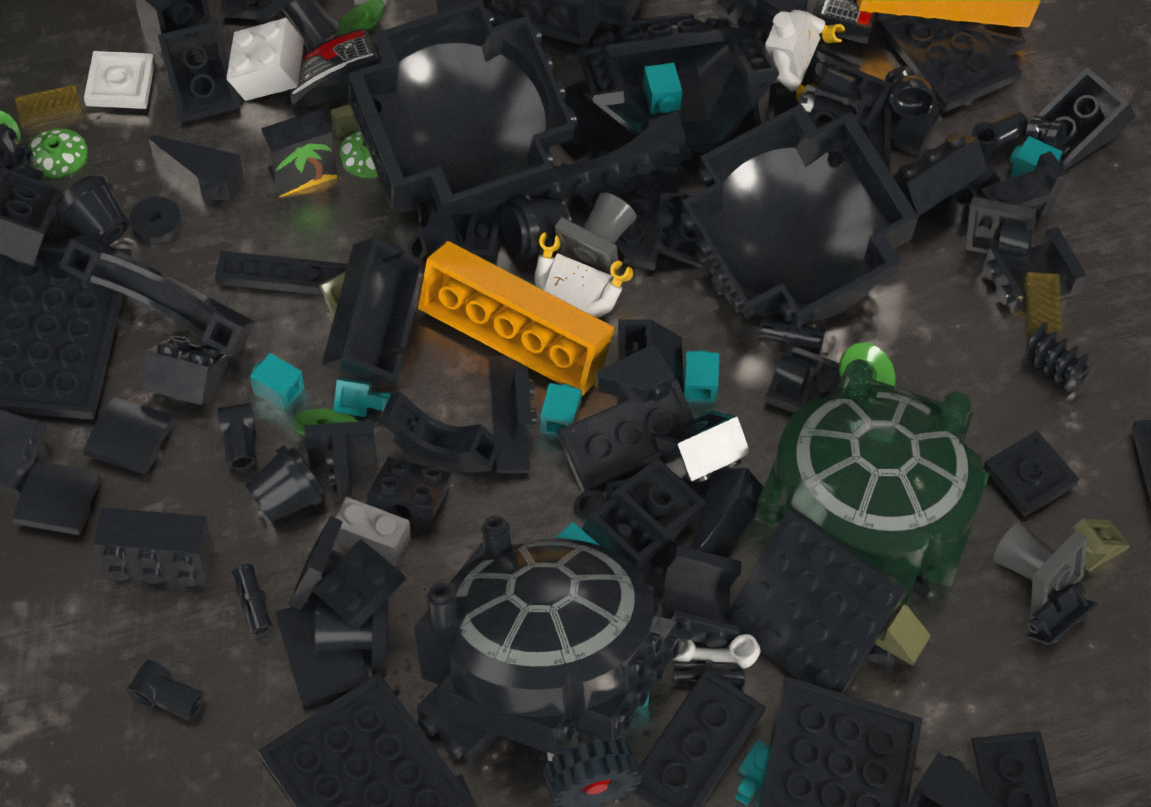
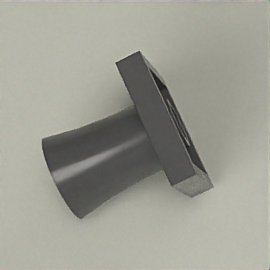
M600 193L583 227L563 217L556 224V235L560 239L559 254L611 275V265L618 261L617 245L614 243L636 220V213L619 197L609 193Z
M1019 522L1004 534L995 550L993 560L996 564L1011 569L1033 581L1030 613L1034 614L1047 602H1051L1056 606L1053 597L1068 584H1075L1083 578L1088 537L1076 530L1055 551Z

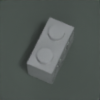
M346 497L336 516L343 523L335 544L350 550L362 539L392 565L398 567L411 541L409 520Z

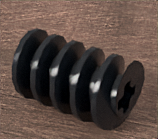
M1044 322L1027 341L1024 357L1027 360L1035 358L1034 365L1037 368L1045 366L1044 372L1047 376L1055 374V382L1057 384L1065 382V390L1072 392L1088 380L1095 370L1097 362L1088 367L1086 363L1089 355L1085 354L1078 359L1076 355L1079 347L1076 345L1067 350L1066 347L1069 339L1066 337L1060 342H1056L1059 331L1054 330L1050 334H1046L1049 323Z

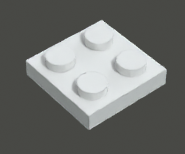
M93 51L84 95L86 106L147 109L155 65L154 54Z

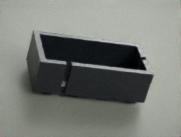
M372 237L355 243L352 246L322 365L356 380L372 382L371 386L378 388L397 383L404 355L400 353L381 357V355L406 349L426 262L404 251L397 253L398 248Z

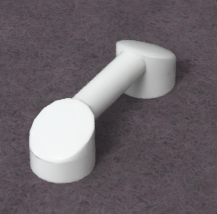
M751 635L738 636L733 640L730 648H697L692 640H681L679 653L676 658H671V660L677 664H696L697 662H705V660L734 662L741 668H748L757 660L760 654V646Z

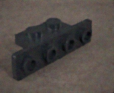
M508 356L489 357L488 365L493 435L502 442L495 459L496 472L528 473L530 469L528 439L531 428H536L537 411L536 408H531L530 400L534 399V380H529L528 367H522V364Z

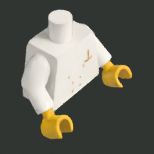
M782 11L773 19L774 25L765 47L779 70V76L776 81L780 82L789 91H796L798 101L800 95L805 92L807 87H804L801 82L819 42V34H822L825 43L841 42L842 40L836 37L835 32H845V28L841 24L825 25L824 20L806 11Z
M543 233L539 243L544 250L543 255H539L534 277L535 286L596 318L611 312L623 289L621 286L622 282L629 281L633 276L632 268L628 266L624 275L619 276L618 271L622 266V262L616 261L611 265V275L558 253L554 258L552 254L559 249L560 239L556 235L554 245L546 247L547 233Z

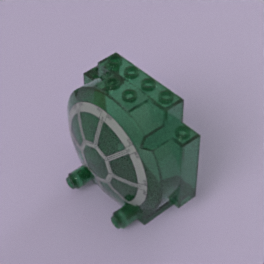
M856 359L846 366L832 399L810 400L799 410L796 409L795 414L787 423L778 444L775 462L758 500L755 520L771 527H779L788 510L795 507L908 588L909 591L900 606H903V604L908 605L918 576L927 578L933 583L952 586L989 473L983 472L980 455L964 444L974 412L970 411L971 401L965 393L953 392L946 396L943 403L871 379L873 371L868 362Z

